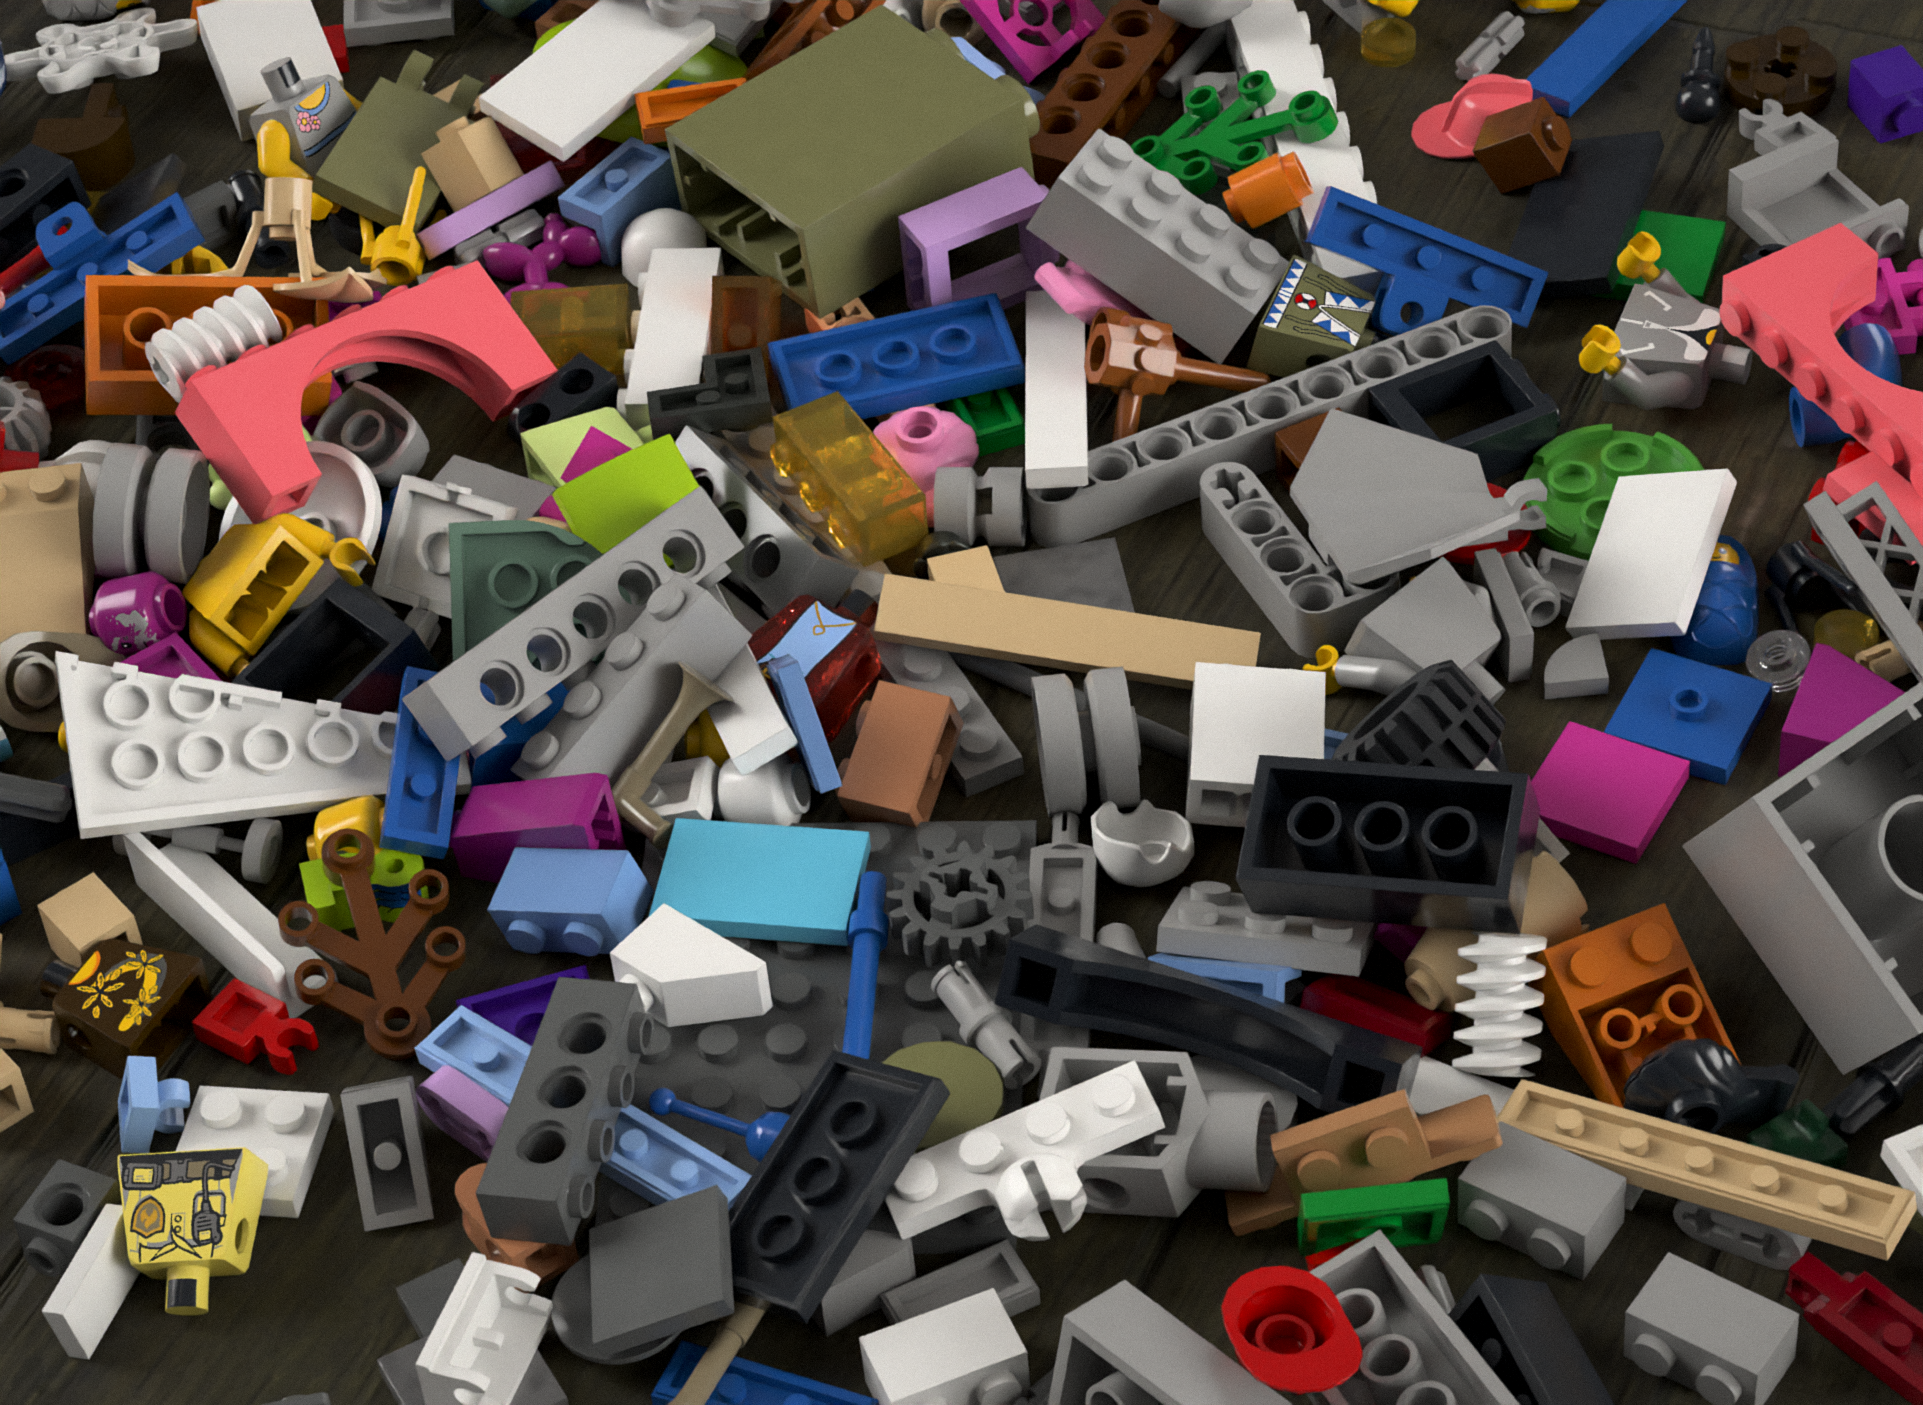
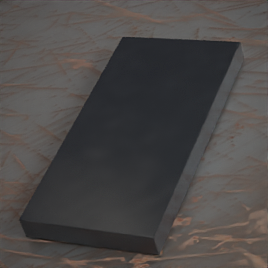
M1659 131L1574 139L1560 174L1535 183L1508 256L1549 272L1538 300L1613 293L1620 274L1617 266L1618 256L1628 246V242L1633 237L1664 149Z
M832 1050L729 1211L734 1301L806 1324L808 1323L951 1094L942 1079Z

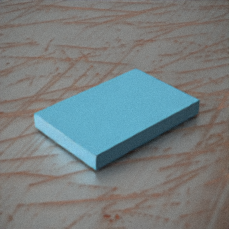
M676 818L649 916L665 903L723 937L848 946L849 918L852 912L857 909L860 878L866 871L871 850L869 832Z

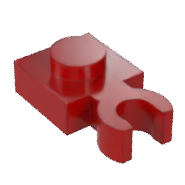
M236 978L192 1021L197 1040L247 1065L262 1052L268 1055L273 1069L282 1074L293 1075L297 1070L293 1052L287 1049L288 1047L301 1045L311 1051H315L319 1047L314 1027L303 1019L290 1018L285 1002Z

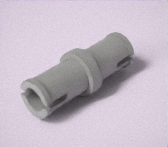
M957 961L954 968L960 974L959 977L950 964L945 966L933 978L931 990L937 997H940L961 1025L959 1028L961 1038L969 1047L979 1049L987 1059L994 1063L1006 1088H1017L1018 1082L1013 1077V1073L1019 1079L1018 1081L1021 1085L1028 1083L1039 1072L1042 1061L1036 1053L1032 1052L1012 1026V1013L1008 1008L994 1004L995 1000H992L978 982L966 962Z

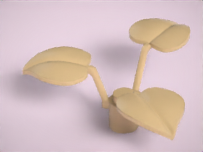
M271 177L265 179L264 211H252L251 228L236 264L230 269L211 274L162 275L150 272L128 259V270L134 275L243 277L263 227L269 228V239L296 241L300 273H288V277H300L301 282L273 284V291L278 294L308 300L358 303L372 301V289L387 286V278L382 277L379 268L370 273L355 272L349 266L341 272H328L316 264L310 234L313 181L302 178ZM312 277L325 278L312 281Z

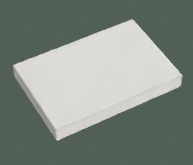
M1728 469L1622 476L1618 478L1565 627L1573 639L1593 633H1598L1600 640L1682 636L1686 634L1737 484L1736 479Z

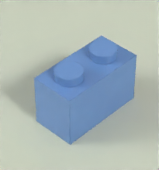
M515 847L487 911L514 950L529 954L548 951L573 952L584 956H595L597 954H610L616 946L641 924L654 890L628 850Z

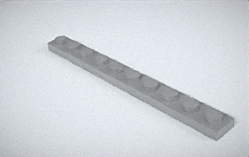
M772 405L773 423L760 424L757 428L747 432H731L729 430L712 432L714 436L726 440L859 570V573L835 609L838 614L858 624L852 634L884 680L952 698L964 724L947 770L966 798L1023 775L1022 755L947 651L874 640V629L884 574L892 573ZM855 589L864 591L875 600L860 617L849 609L840 606Z

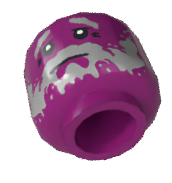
M152 571L104 582L97 591L94 605L89 612L90 628L94 636L100 637L102 643L109 650L123 654L125 658L133 656L175 632L180 635V631L183 630L187 621V607L180 589L175 584L170 583L164 576Z

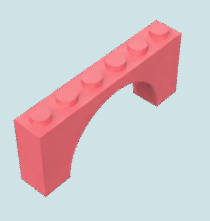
M1839 223L1723 275L1722 304L1720 305L1719 313L1721 323L1725 329L1757 353L1768 367L1774 368L1798 389L1805 399L1814 402L1828 414L1843 432L1851 434L1870 452L1873 451L1910 482L1915 492L1923 500V392L1893 384L1867 371L1844 351L1835 337L1836 331L1852 314L1875 301L1878 252L1842 223Z
M478 260L458 269H455L453 266H446L435 272L422 284L410 289L407 285L398 286L385 294L379 302L364 308L358 304L352 305L340 312L331 322L316 328L312 324L304 325L292 332L283 342L268 348L263 344L254 346L239 356L235 362L221 368H217L215 365L206 366L195 372L186 381V391L175 414L253 524H258L277 514L290 513L304 507L318 483L322 473L315 464L304 438L301 423V401L303 391L315 380L330 371L346 365L363 362H390L415 367L432 373L459 388L473 399L493 422L510 415L525 397L557 372L554 364Z

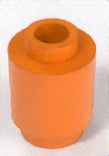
M1293 151L1281 156L1277 152L1228 176L1230 189L1223 192V197L1235 222L1238 224L1246 220L1249 226L1255 229L1302 206V199L1313 194L1314 190L1297 154Z

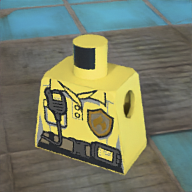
M246 1147L118 1155L117 1166L127 1251L131 1266L152 1279H167L165 1311L167 1313L182 1316L206 1314L208 1312L209 1277L242 1275L249 1268L268 1177V1164Z

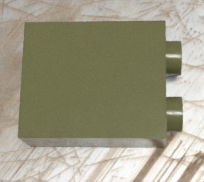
M881 4L665 129L682 212L692 215L705 228L711 240L804 309H808L821 319L904 270L898 216L1019 167H1022L1035 181L1029 139L1039 132L1040 119L1031 96L1015 78L1009 75H1001L993 79L966 61L958 46L945 32L932 28L924 33Z

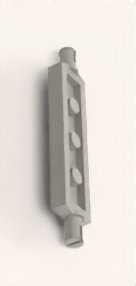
M1059 812L1052 818V843L1031 848L1029 880L1030 891L1033 896L1034 919L1027 920V927L1030 928L1037 924L1095 943L1097 858L1092 846L1078 843L1079 817L1072 812H1067V830L1065 831L1063 812ZM1021 1013L1020 1036L1032 1052L1036 1053L1042 1061L1039 1070V1088L1037 1090V1096L1040 1099L1052 1047L1090 1048L1091 1029L1057 1025Z

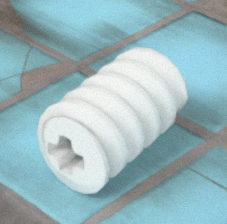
M245 284L235 290L233 297L224 295L215 300L213 309L204 306L194 312L192 319L183 317L173 323L172 331L162 328L152 335L151 342H145V352L159 383L177 403H180L186 391L185 383L195 372L209 365L221 368L227 365L226 362L228 360H231L233 363L245 351L257 345L263 344L268 348L267 339L269 338L279 343L282 340V330L275 314L264 297L253 286Z
M1470 932L1479 936L1478 943L1459 948L1458 956L1476 963L1477 971L1457 976L1456 983L1475 991L1476 997L1455 1004V1011L1474 1019V1026L1455 1031L1454 1039L1472 1046L1473 1054L1452 1059V1067L1468 1073L1486 1076H1535L1534 1073L1521 1068V1066L1539 1061L1541 1049L1523 1041L1522 1038L1541 1033L1543 1022L1524 1013V1010L1542 1005L1544 994L1526 986L1525 983L1544 977L1546 967L1527 958L1526 955L1544 950L1547 947V939L1540 935L1524 933Z

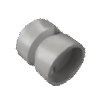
M937 467L934 483V532H953L968 546H972L977 537H984L989 546H1024L1027 529V489L1024 467H989L984 476H978L973 467ZM981 497L992 498V514L981 516Z

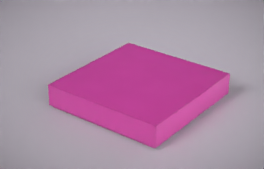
M1569 721L1531 781L1540 807L1539 817L1556 837L1637 864L1688 780L1690 761Z

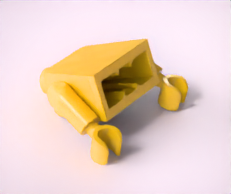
M280 513L258 524H234L226 531L210 554L200 561L197 571L183 588L182 595L194 606L189 613L190 641L198 652L227 677L237 676L250 664L248 662L250 655L254 656L322 566L323 560L329 559L340 577L355 587L362 585L364 582L350 565L359 560H364L371 565L376 563L364 544L357 538L348 537L336 543L332 533L293 514Z

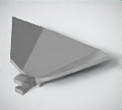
M1333 408L1330 409L1290 486L1291 498L1309 523V539L1327 566L1337 565L1347 582L1359 585L1429 561L1459 547L1508 540L1509 530L1546 528V516L1538 505L1521 511V507L1527 501H1547V488L1539 478L1517 482L1507 490L1504 497L1493 498L1489 493L1478 454Z

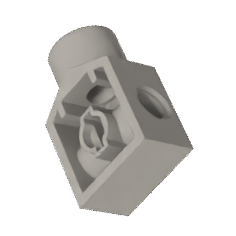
M1052 1047L1039 1101L1135 1060L1155 1100L1165 1126L1161 1130L1086 1161L1078 1168L1077 1174L1087 1198V1204L1083 1212L1179 1217L1202 1189L1267 1192L1269 1190L1277 1163L1272 1151L1270 1135L1279 1132L1276 1104L1271 1093L1202 1090L1187 1052ZM1050 1207V1208H1048L1046 1211H1053V1210H1052V1208Z

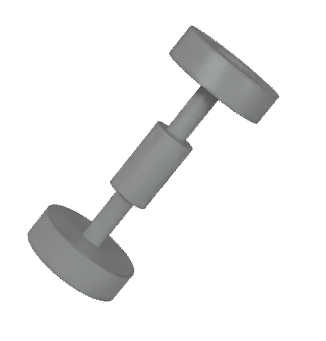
M256 818L252 822L245 840L224 836L223 829L205 825L140 832L149 841L151 835L171 838L174 846L212 854H219L221 849L242 853L241 868L243 878L247 881L267 884L272 879L279 863L283 843L281 822L268 818ZM123 834L113 835L114 851L117 854L128 856Z

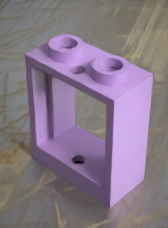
M1019 167L898 216L907 306L911 311L991 293H997L1004 310L1025 301L1026 291H1043V287L1034 278L1035 273L1045 263L1051 262L1055 265L1059 261L1060 255L1056 249L1027 230L1026 226L1048 194L1049 189L1043 184L1038 185L1022 167ZM1018 223L1021 253L951 281L948 258L949 250Z

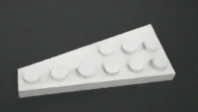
M56 651L55 663L80 839L317 812L327 806L365 795L377 797L385 804L397 713L384 711L381 715H373L341 709V703L317 699V704L282 698V692L181 674L176 679L138 672V666L114 662L113 667L83 662L79 661V655ZM466 751L460 755L455 795L470 793L472 783Z

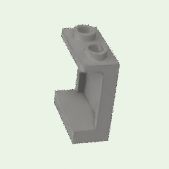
M1826 129L1729 169L1727 216L1760 246L1765 244H1781L1788 247L1836 224L1842 223L1878 252V259H1882L1905 249L1909 206L1900 198L1879 206L1837 169L1839 141Z

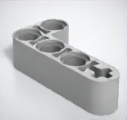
M1236 462L1217 463L1207 468L1201 475V521L1205 536L1290 648L1298 655L1316 658V651L1323 645L1335 647L1338 653L1344 651L1361 619L1400 590L1399 571L1359 585L1347 582L1337 565L1326 566L1255 474L1245 465Z

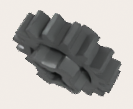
M961 841L957 847V852L949 854L940 844L934 845L933 859L926 861L922 857L913 855L909 858L911 873L898 871L894 873V890L888 891L886 895L891 934L893 939L903 938L904 953L908 956L924 950L925 963L929 967L936 965L942 957L950 959L954 971H957L954 968L957 961L964 962V959L974 958L981 968L988 966L987 953L995 950L997 953L1006 956L1009 939L1028 929L1027 920L1034 919L1033 896L1030 891L1028 873L1017 872L1016 858L1012 855L996 861L995 847L990 844L985 846L979 854L970 853L968 841Z

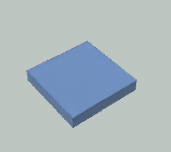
M790 654L768 661L769 665H766L770 679L780 707L799 742L796 744L795 749L800 763L806 770L809 783L820 793L843 786L799 662Z

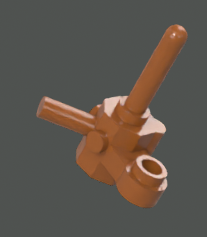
M1100 307L1092 320L1086 348L1084 370L1088 384L1110 387L1115 394L1119 395L1112 442L1138 433L1143 396L1164 395L1168 386L1173 385L1176 381L1245 393L1271 383V379L1266 373L1181 357L1179 350H1176L1172 336V325L1169 323L1133 317L1125 310L1109 307Z

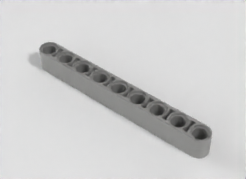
M1486 305L1472 307L1088 451L1089 485L1041 489L1026 487L1031 536L1035 542L1047 548L1077 544L1200 497L1201 475L1207 468L1217 463L1236 462L1245 465L1255 476L1276 468L1275 432L1328 412L1331 408L1335 409L1338 407L1345 413L1369 420L1368 388L1494 340L1511 357L1512 320L1507 312L1498 307Z

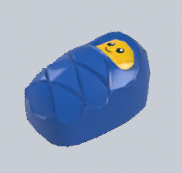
M1719 534L1686 634L1670 636L1673 649L1678 656L1708 665H1735L1745 662L1755 650L1759 628V589L1756 571L1746 548L1733 537Z

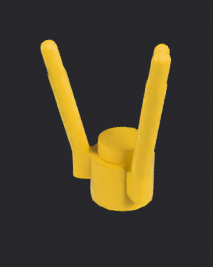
M422 166L415 169L401 226L393 225L385 228L383 233L379 234L375 240L372 220L359 214L363 242L360 261L362 264L371 265V272L379 268L382 277L387 278V285H407L413 280L417 281L416 276L422 275L423 264L427 257L417 241L416 234L413 232L426 170ZM438 210L428 227L446 218V211Z

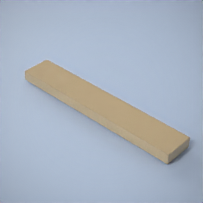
M884 574L874 629V640L1088 673L1089 670L1123 666L1126 680L1190 690L1193 689L1196 662L1256 667L1261 633L892 574Z
M1521 1079L1497 1116L1498 1123L1502 1121L1626 1177V1184L1887 1261L1917 1210L1914 1191Z

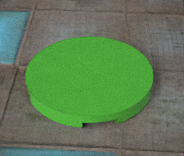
M1612 424L1592 425L1578 428L1556 437L1533 455V463L1528 469L1524 480L1539 478L1547 488V501L1530 500L1524 504L1527 508L1538 505L1546 516V528L1532 530L1542 542L1559 553L1589 561L1619 477L1701 471L1704 468L1698 458L1686 446L1657 431L1652 437L1636 432L1612 431Z

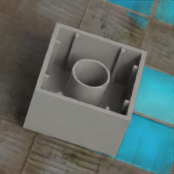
M1922 681L1682 845L1843 1075L1923 1032Z

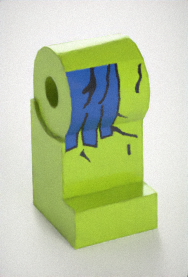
M383 848L380 853L375 855V870L369 879L381 921L394 923L409 901V882L417 872L425 869L421 855ZM357 853L340 854V856L349 858L355 856ZM322 858L299 863L307 903L316 909L319 921L339 932L353 928L354 923L344 888L335 885L326 877L323 871ZM428 886L421 888L417 894L429 899Z

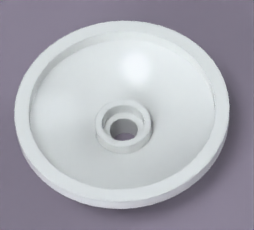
M306 441L309 452L322 475L305 506L288 514H293L332 533L336 543L348 537L357 538L364 544L371 555L377 542L382 520L381 495L373 473L358 456L340 445L326 441ZM232 496L224 513L219 541L234 524H253L234 496ZM329 559L323 560L322 566L285 615L301 614L340 577ZM359 560L352 563L350 567L360 574L367 562Z

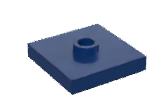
M1651 648L1604 733L1690 761V775L1726 785L1772 700L1773 684Z

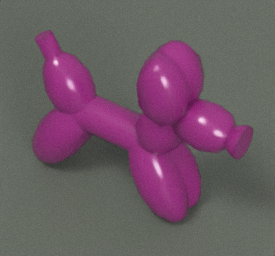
M552 213L544 219V242L537 245L532 251L524 245L512 242H496L484 248L483 256L486 260V269L494 277L508 282H526L510 289L503 295L525 326L538 318L544 309L559 312L570 310L574 306H590V296L576 294L572 288L563 283L549 282L547 272L558 267L562 261L576 268L592 266L601 260V251L596 230L587 226L568 228L561 215Z

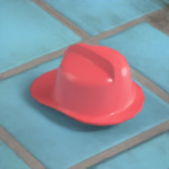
M1494 73L1482 74L1471 78L1454 95L1452 101L1435 105L1423 112L1413 123L1411 137L1416 147L1427 155L1443 159L1475 157L1472 151L1486 117L1532 101V85L1525 79H1514L1507 75Z

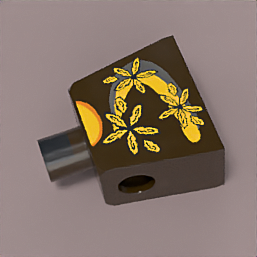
M112 938L101 941L80 967L62 960H54L45 969L40 983L41 994L46 998L54 1000L52 1007L63 1041L67 1046L121 1080L123 1079L128 1056L155 1057L156 1071L158 1072L193 1029L192 1021L213 1000L201 958Z

